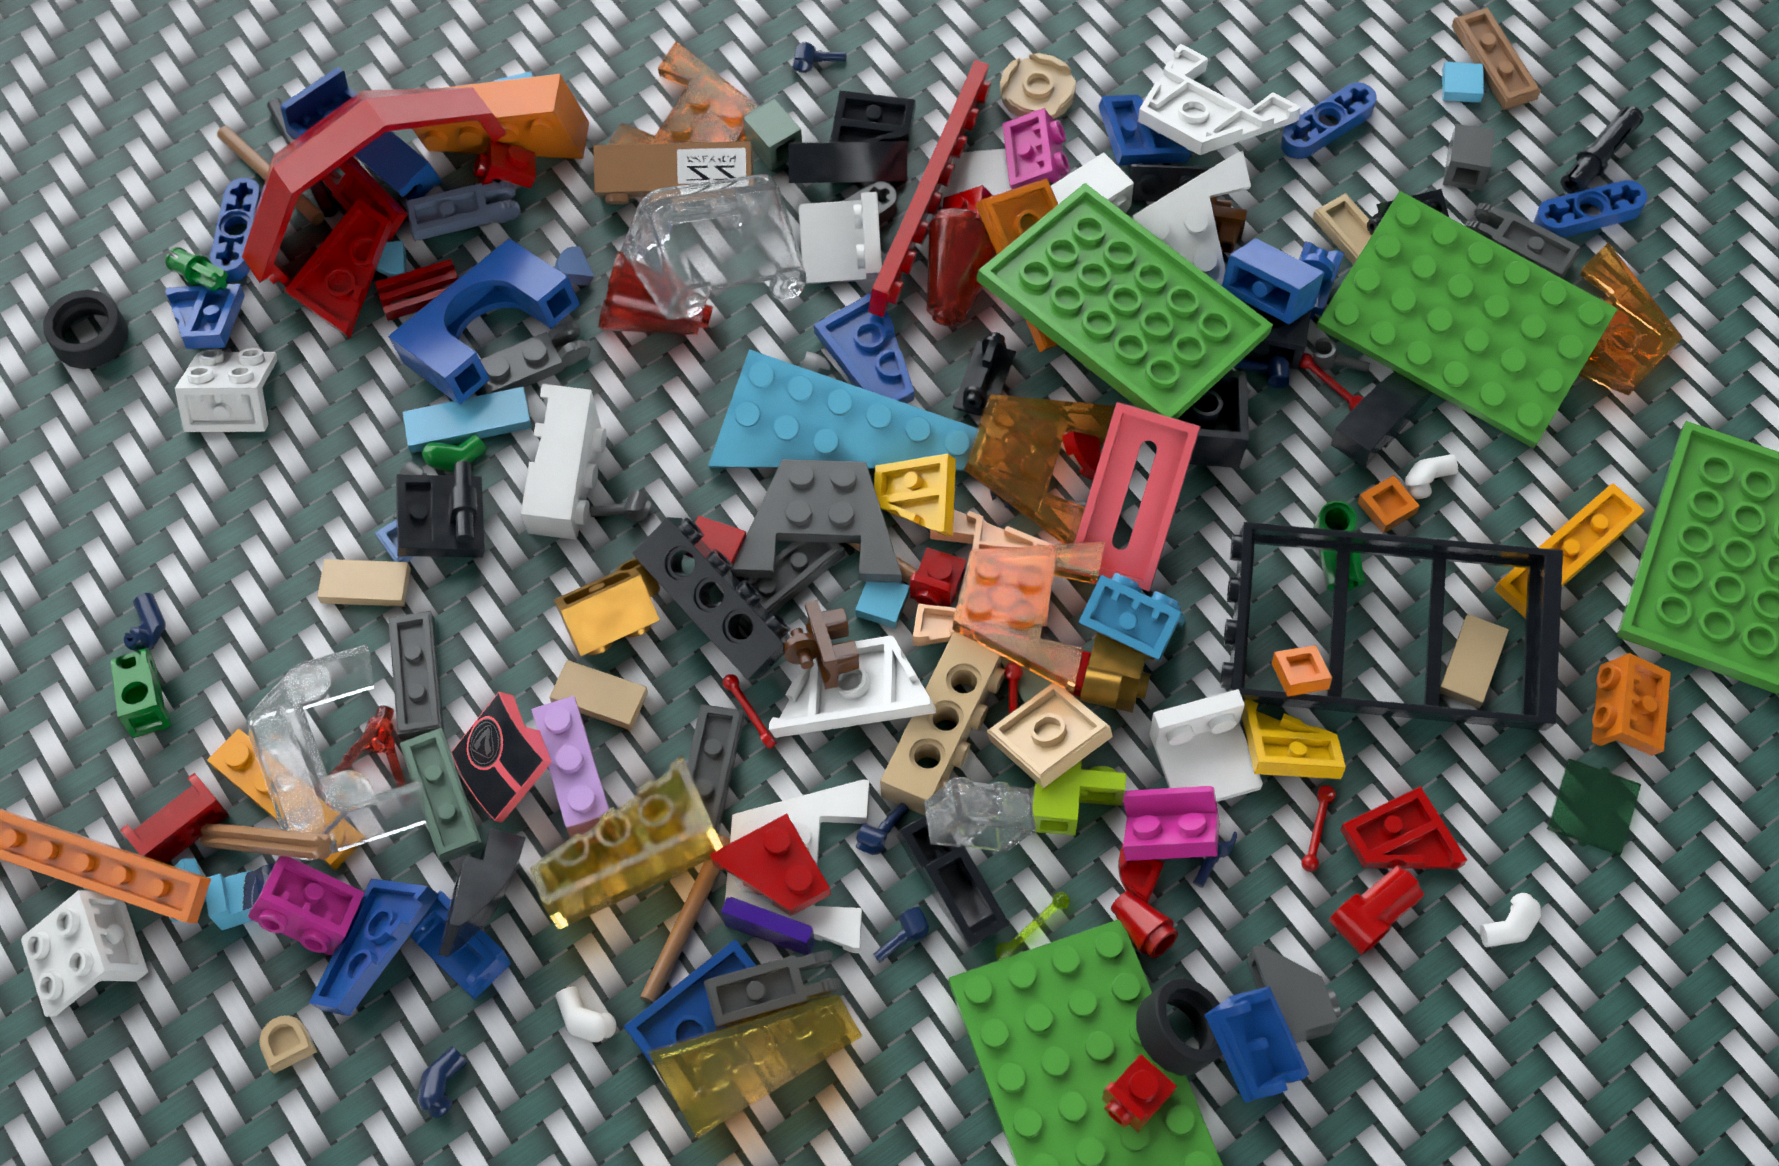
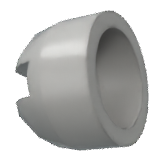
M806 352L802 368L818 373L819 368L830 371L829 363L824 357L812 352Z

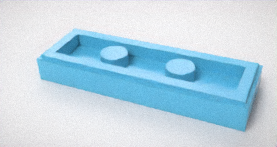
M524 387L471 397L460 405L455 401L403 411L407 444L411 453L423 451V448L430 442L453 445L466 441L473 434L481 439L532 428Z

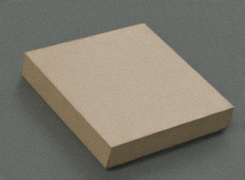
M1056 681L987 730L989 740L1042 788L1046 787L1113 737L1108 724Z

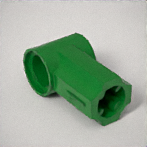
M1343 501L1328 502L1322 507L1313 528L1330 529L1326 523L1335 522L1342 527L1343 531L1355 532L1357 515L1355 510ZM1319 550L1326 589L1334 591L1336 551ZM1350 553L1348 591L1362 587L1365 583L1360 553Z

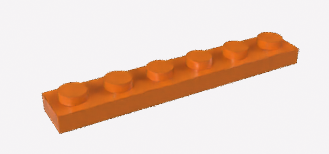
M0 809L1 860L185 923L197 924L211 878Z

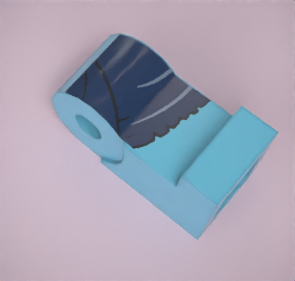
M275 863L264 865L255 871L250 870L228 877H223L221 873L208 877L211 878L206 894L208 915L221 930L254 921L248 915L258 899Z

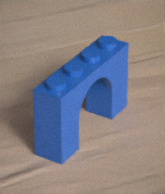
M508 238L388 337L403 364L460 405L490 380L477 353L459 340L469 323L478 316L494 309L516 308L523 310L551 329L577 308L580 303L568 276Z

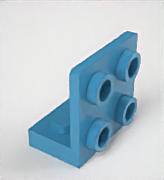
M1115 573L1112 579L1101 575L1079 623L1160 661L1176 626L1183 628L1186 622L1183 613L1180 611L1181 606L1178 605L1179 602L1157 591H1154L1152 598L1140 593L1142 589L1138 587L1139 584L1118 573Z

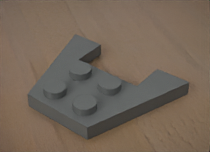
M782 459L731 569L734 576L749 578L774 577L777 541L861 544L859 580L902 583V574L866 462Z

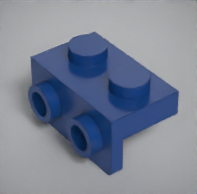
M339 67L335 68L281 105L280 108L288 135L294 139L298 138L357 94L348 87L346 75Z

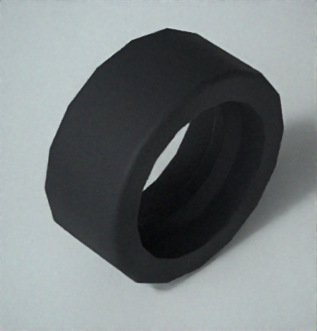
M86 289L73 291L59 298L48 309L43 320V334L59 360L70 367L89 369L100 367L112 361L123 350L128 339V325L112 298L103 292ZM90 315H101L108 318L105 329L96 338L80 344H71L64 341L67 329L75 321Z
M1186 978L1169 980L1143 999L1136 1012V1030L1143 1048L1155 1063L1168 1072L1180 1076L1196 1074L1223 1055L1205 1017V1014L1220 1003L1213 993L1200 983ZM1166 1004L1177 1007L1191 1020L1199 1037V1050L1189 1047L1177 1037L1168 1021Z

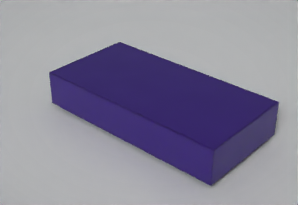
M731 896L730 898L727 897L721 910L725 926L803 955L811 954L815 944L812 926Z

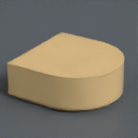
M279 1016L272 1019L266 1024L260 1035V1048L268 1068L273 1074L317 1052L308 1029L300 1020L292 1016Z

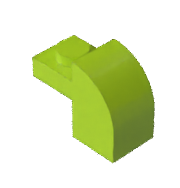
M1081 760L1044 788L1036 782L1031 832L1075 836L1079 802L1122 806L1126 789V773L1116 772L1115 769L1107 766H1095L1089 770L1081 769Z

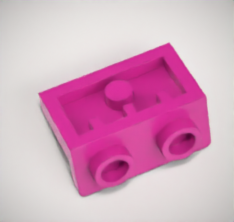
M1045 108L1002 124L1009 185L1012 189L1046 178L1049 182L1052 181L1055 184L1066 177V174L1070 173L1069 162L1062 148V143L1066 142L1064 128L1059 120H1053Z
M1198 786L1125 791L1123 801L1127 820L1123 849L1126 861L1217 856L1220 820L1214 787Z
M279 856L248 917L258 922L263 929L269 932L282 933L301 942L306 949L312 952H323L327 955H332L345 938L365 892L289 856Z

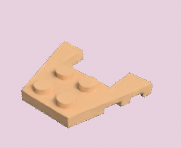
M954 510L953 536L947 537L930 530V539L973 544L964 607L962 609L918 604L913 632V646L949 642L953 632L968 638L1047 626L1056 545L1009 526L1005 530L984 522L983 516L971 511L968 514H964Z

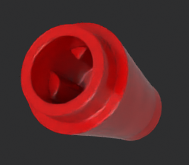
M1131 891L1122 893L1111 906V911L1120 920L1141 954L1147 953L1153 959L1158 958L1176 941L1178 931L1173 927L1174 921L1135 896Z

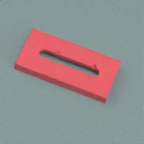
M1116 402L1068 563L1069 567L1098 576L1103 575L1110 579L1113 578L1115 573H1118L1139 584L1138 587L1141 589L1151 590L1201 426ZM1152 441L1156 445L1157 451L1130 541L1126 548L1118 549L1113 544V537L1139 449L1143 442Z

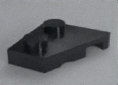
M840 90L830 142L910 141L916 108L915 99Z

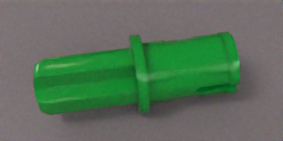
M175 247L170 250L173 254L179 256L178 258L167 253L165 257L166 267L182 275L186 282L191 285H202L213 292L218 289L224 290L227 288L228 284L225 282L228 277L227 272L214 266L209 258L200 254L193 255L181 247Z

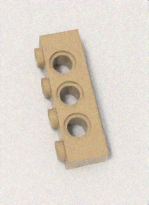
M953 632L925 689L936 707V713L911 717L880 780L882 798L897 804L904 803L908 809L922 815L933 812L936 804L944 805L952 787V781L948 780L954 766L958 768L963 766L969 753L971 744L966 742L972 729L980 730L988 711V706L984 705L990 692L996 694L999 691L1003 682L1005 669L1001 668L1002 651ZM959 684H968L974 690L963 694L955 691L953 688ZM949 720L957 726L952 730L943 731L935 725L940 721ZM930 757L939 763L933 768L925 769L917 765V762L922 758Z

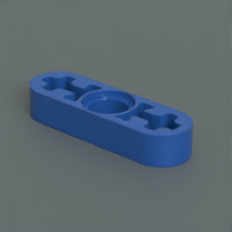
M1356 82L1347 85L1301 114L1298 121L1284 127L1281 138L1282 151L1294 159H1304L1370 118L1376 103V92L1371 86ZM1323 115H1330L1335 117L1339 123L1335 126H1326L1318 118ZM1305 136H1307L1306 142L1302 140Z
M250 178L235 179L227 185L224 191L210 253V262L227 272L226 282L241 280L250 271V268L242 258V254L262 193L257 182ZM244 199V201H243V208H244V210H242V207H241V205H240V203H239L238 200ZM243 223L247 225V229L240 235L232 236L227 234L229 228L235 224ZM230 248L233 249V253L237 260H231L232 252Z
M1623 180L1548 199L1540 204L1533 223L1564 238L1634 220L1640 215L1647 201V192L1639 183ZM1582 204H1592L1600 210V214L1589 216L1582 212L1580 206Z

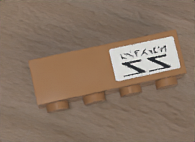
M750 141L593 145L594 191L600 199H605L606 204H628L629 198H644V203L662 204L668 202L667 197H683V202L701 203L706 202V196H722V201L740 202L745 201V195H754L753 147Z

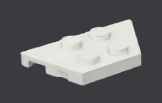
M891 635L855 641L859 653V669L838 674V687L825 690L816 660L814 659L813 667L802 669L800 675L793 680L785 694L789 701L780 718H772L769 723V730L775 738L934 714L936 713V707L896 639Z

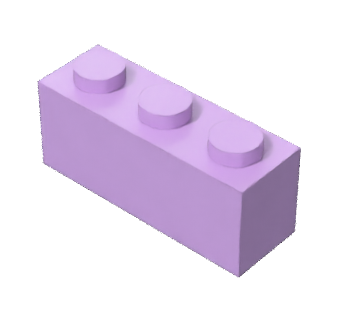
M575 696L531 709L537 730L542 735L552 761L548 768L564 823L573 846L617 833Z

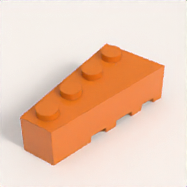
M561 74L444 87H473L507 133L498 142L523 147L526 150L535 152V157L584 158L589 121ZM477 120L412 129L427 151L484 154L490 140H492Z

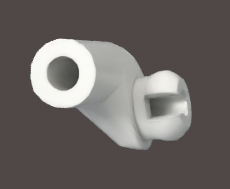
M1450 454L1427 458L1416 462L1405 478V485L1409 487L1408 492L1414 499L1427 498L1432 493L1430 483L1433 482L1434 478L1457 474L1458 464L1455 455Z
M1527 893L1515 895L1511 899L1513 905L1510 907L1511 912L1506 921L1481 924L1480 936L1485 947L1523 942L1528 939L1541 917L1539 902Z
M568 987L556 993L555 996L565 1026L572 1036L590 1042H600L604 1038H610L614 1035L616 1031L615 1018L607 1012L600 1014L599 1012L585 1009L577 987Z

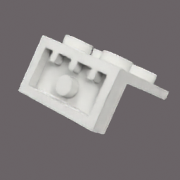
M877 192L861 193V200L799 205L802 270L805 284L877 279L882 268Z
M215 348L197 353L175 387L183 432H265L269 423L262 387L277 362L276 352H263L259 348H249L241 352H223L221 349Z
M1239 689L1153 713L1149 734L1169 788L1212 786L1215 789L1216 802L1261 789L1263 782L1260 774H1254L1248 743L1239 723L1245 706Z
M78 890L23 935L21 939L37 994L46 1017L57 1016L99 981L137 982L148 973L125 902L95 891Z

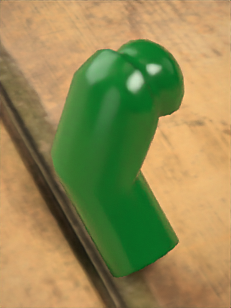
M473 434L459 446L430 442L423 448L422 457L429 467L454 473V464L456 462L467 461L471 463L487 451V448L483 441Z

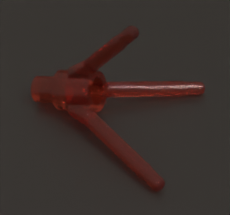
M386 705L378 706L375 716L369 718L363 735L343 755V760L315 791L319 796L322 797L363 751L385 753L399 794L401 796L408 794L405 778L396 754L394 738L391 736L394 729L391 723L394 710Z

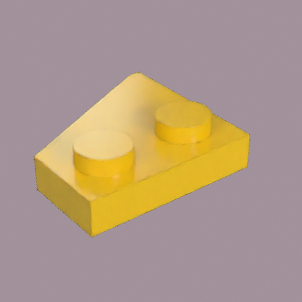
M949 454L876 465L874 489L881 510L944 536H953L956 459Z
M1252 700L1244 701L1245 706L1242 712V720L1254 774L1329 779L1342 778L1346 765L1337 734L1320 727L1309 726L1300 719L1285 713L1280 721L1256 711L1259 703Z

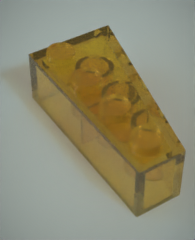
M683 756L669 765L671 770L658 780L653 782L650 779L637 788L638 794L617 810L612 807L599 816L600 822L585 834H575L529 868L543 907L558 929L709 860V854L724 847Z
M830 994L803 1004L646 1050L692 1134L697 1138L862 1037V1034L839 994Z

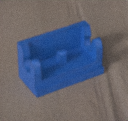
M392 131L385 132L353 155L402 197L417 185V188L408 195L407 200L424 197L434 186L438 187L442 183L431 164Z
M440 890L438 892L440 895L413 930L414 933L410 937L475 1000L511 965V962L504 950L482 929L450 956L439 955L451 901Z
M1270 986L1229 996L1205 1014L1244 1103L1285 1092L1288 1090L1286 1083L1303 1080L1309 1075V1071Z

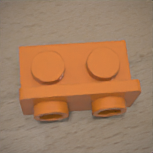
M1631 653L1601 664L1596 678L1597 691L1595 711L1592 717V743L1602 746L1617 740L1650 756L1664 752L1671 672Z

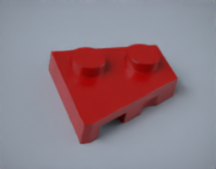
M1421 786L1343 823L1340 829L1363 868L1393 869L1398 866L1401 869H1459L1467 862V858Z
M787 813L709 854L711 862L716 868L726 870L741 880L745 887L757 895H764L772 901L774 906L790 916L831 895L829 885Z

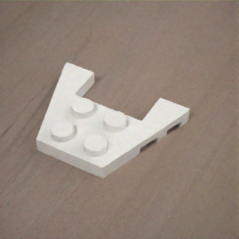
M1180 44L1174 51L1172 61H1168L1160 81L1155 82L1140 107L1138 122L1177 142L1186 149L1202 155L1295 123L1299 120L1301 107L1275 93H1271L1251 109H1246L1194 81L1195 78L1206 71L1208 58Z
M1244 152L1235 153L1133 215V219L1221 286L1226 269L1210 198L1250 189L1251 184Z
M859 780L732 814L730 843L787 813L818 866L821 822L867 824L869 780ZM727 872L725 901L727 897L730 898L731 896L812 926L815 939L819 941L824 939L842 946L843 950L860 953L862 908L824 907L813 904L790 916L774 906L770 899L764 895H757L745 887L741 880Z

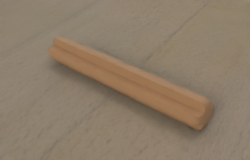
M206 823L200 829L203 834L200 842L207 848L307 859H326L331 854L329 846L332 840L327 834L218 823Z

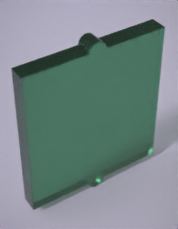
M1569 758L1564 769L1547 830L1577 840L1582 847L1588 844L1620 856L1641 784L1612 774L1607 767L1598 769Z

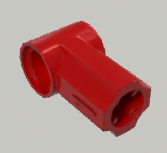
M1396 866L1364 894L1356 893L1343 903L1329 918V922L1360 955H1363L1390 931L1391 925L1422 900L1425 894L1421 890L1418 880L1408 870H1403Z

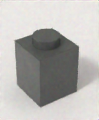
M1455 125L1448 146L1443 185L1482 191L1491 166L1495 130L1480 128L1474 125Z

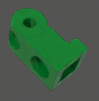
M141 649L111 659L117 716L130 736L136 738L171 727L169 712L164 705L158 670L149 649Z

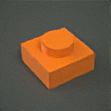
M1395 475L1360 494L1357 502L1382 533L1389 531L1416 515L1420 507Z
M1316 645L1274 652L1272 666L1287 697L1329 690L1332 676Z

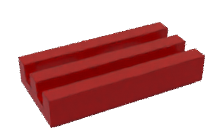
M448 259L377 281L375 285L384 313L389 321L420 311L448 287L429 292L430 290L453 284L458 280L452 260ZM414 296L413 298L391 304V302Z

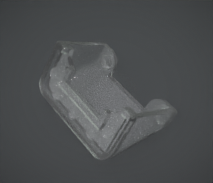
M768 174L666 187L652 191L639 203L621 248L622 253L667 320L685 316L693 317L699 314L704 309L705 303L713 290L770 281L769 290L775 298L791 299L800 295L807 280V274L780 188Z

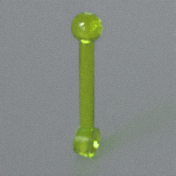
M1065 892L1055 893L1052 897V903L1009 943L1002 942L998 944L995 950L997 959L1001 960L1013 956L1014 949L1058 909L1067 908L1070 904L1068 894Z

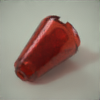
M956 208L941 209L937 211L935 219L932 216L929 224L926 310L932 316L934 322L943 326H954L956 323L963 322L984 287L976 281L978 270L997 255L984 222L975 220L977 212Z
M618 252L609 278L606 299L603 301L599 328L606 329L607 331L698 335L699 328L708 329L714 307L706 304L708 296L628 252Z

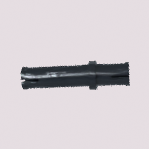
M1628 106L1622 107L1617 116L1606 126L1592 145L1580 151L1576 158L1577 162L1560 181L1562 188L1567 193L1572 194L1584 191L1594 177L1600 176L1605 172L1611 157L1627 141L1634 130L1643 123L1644 115L1642 111L1635 106L1630 108Z

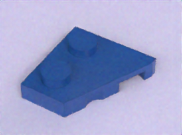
M1139 95L1102 96L1098 108L1118 166L1138 164V162H1142V165L1188 162L1192 151L1182 145L1179 146L1175 141L1138 122L1139 110L1144 102Z
M228 284L224 290L218 289L214 292L204 286L167 287L165 292L186 349L226 347L245 298L241 284Z

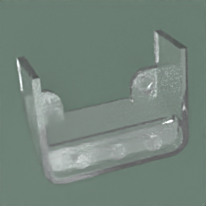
M367 644L295 665L250 712L246 721L249 739L280 829L327 834L332 840L329 846L331 854L426 823L423 788L420 780L374 794L369 779L360 772L347 770L328 776L304 709L374 688L370 650ZM298 858V859H301V860H314V859H307V858Z

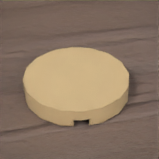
M1040 53L1030 54L1029 58L1021 61L1020 58L1012 61L1003 71L1000 81L1002 103L1010 113L1017 117L1045 108L1049 115L1055 119L1063 115L1071 107L1076 93L1075 77L1073 78L1069 66L1054 56Z

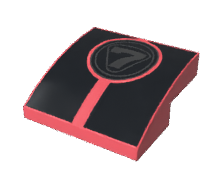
M503 692L497 693L451 751L455 764L474 797L494 821L503 823L552 763L540 731L525 727L514 696Z

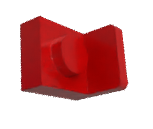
M926 548L917 573H913L910 579V598L915 599L919 604L952 607L967 568V560Z
M1140 1054L1114 1083L1110 1082L1104 1089L1102 1100L1107 1104L1104 1109L1121 1127L1126 1128L1130 1125L1139 1132L1176 1091L1177 1085Z

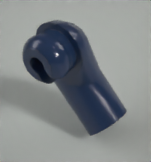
M143 593L133 600L141 622L138 627L130 628V633H125L124 636L125 646L135 652L148 648L149 651L154 649L166 628V622L152 593Z
M453 1046L448 1048L421 1075L417 1101L421 1110H427L433 1118L442 1117L451 1108L452 1100L445 1094L447 1081L468 1063Z

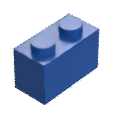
M1255 238L1230 254L1222 286L1238 299L1287 324H1291L1315 307L1325 272Z

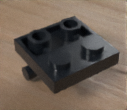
M456 462L454 464V476L397 474V556L483 558L485 544L482 477L471 476V464L469 462Z

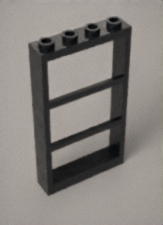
M1244 522L1239 535H1232L1230 560L1237 561L1236 577H1229L1227 588V602L1234 603L1233 620L1226 619L1224 645L1231 646L1230 662H1223L1221 688L1228 689V692L1239 689L1243 702L1245 700H1252L1265 705L1546 731L1556 724L1563 550ZM1255 544L1336 551L1329 672L1332 680L1330 688L1327 690V696L1300 694L1287 697L1285 692L1244 688ZM1350 553L1432 560L1424 705L1341 697ZM1446 561L1528 568L1521 714L1439 707Z

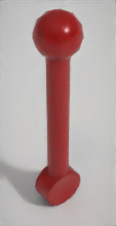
M1303 353L1299 366L1303 369L1311 370L1349 403V410L1352 411L1363 397L1350 394L1314 363L1312 355Z
M1009 663L1004 668V675L1009 679V714L1018 708V680L1023 676L1022 667L1016 663Z
M734 674L726 675L723 678V687L728 691H732L759 732L762 742L767 748L771 749L777 744V741L766 729L739 688V678Z
M1329 785L1321 786L1316 794L1319 807L1308 854L1301 860V866L1307 872H1313L1319 867V860L1316 856L1327 808L1335 798V790Z

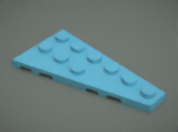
M749 349L708 467L778 468L782 459L866 462L868 469H875L876 465L949 454L956 459V471H970L984 430Z

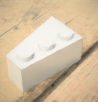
M542 384L540 397L544 399L546 405L544 424L535 423L534 436L541 439L535 462H529L521 516L528 534L577 540L580 525H586L588 521L589 501L586 499L589 488L594 489L597 483L598 465L595 462L597 454L603 453L605 450L607 432L605 428H601L592 390Z

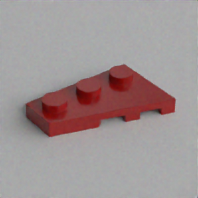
M357 199L284 291L295 301L350 339L391 232L392 223L372 207Z

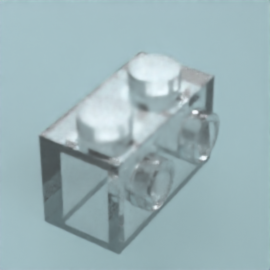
M967 777L953 778L947 781L944 787L924 802L931 844L955 847L964 844L965 848L1007 852L1036 831L1029 789L1011 787L1006 782L987 784L972 782Z

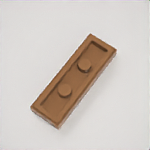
M1488 7L1454 18L1451 26L1472 61L1475 64H1483V78L1503 110L1538 99L1541 92L1540 88Z

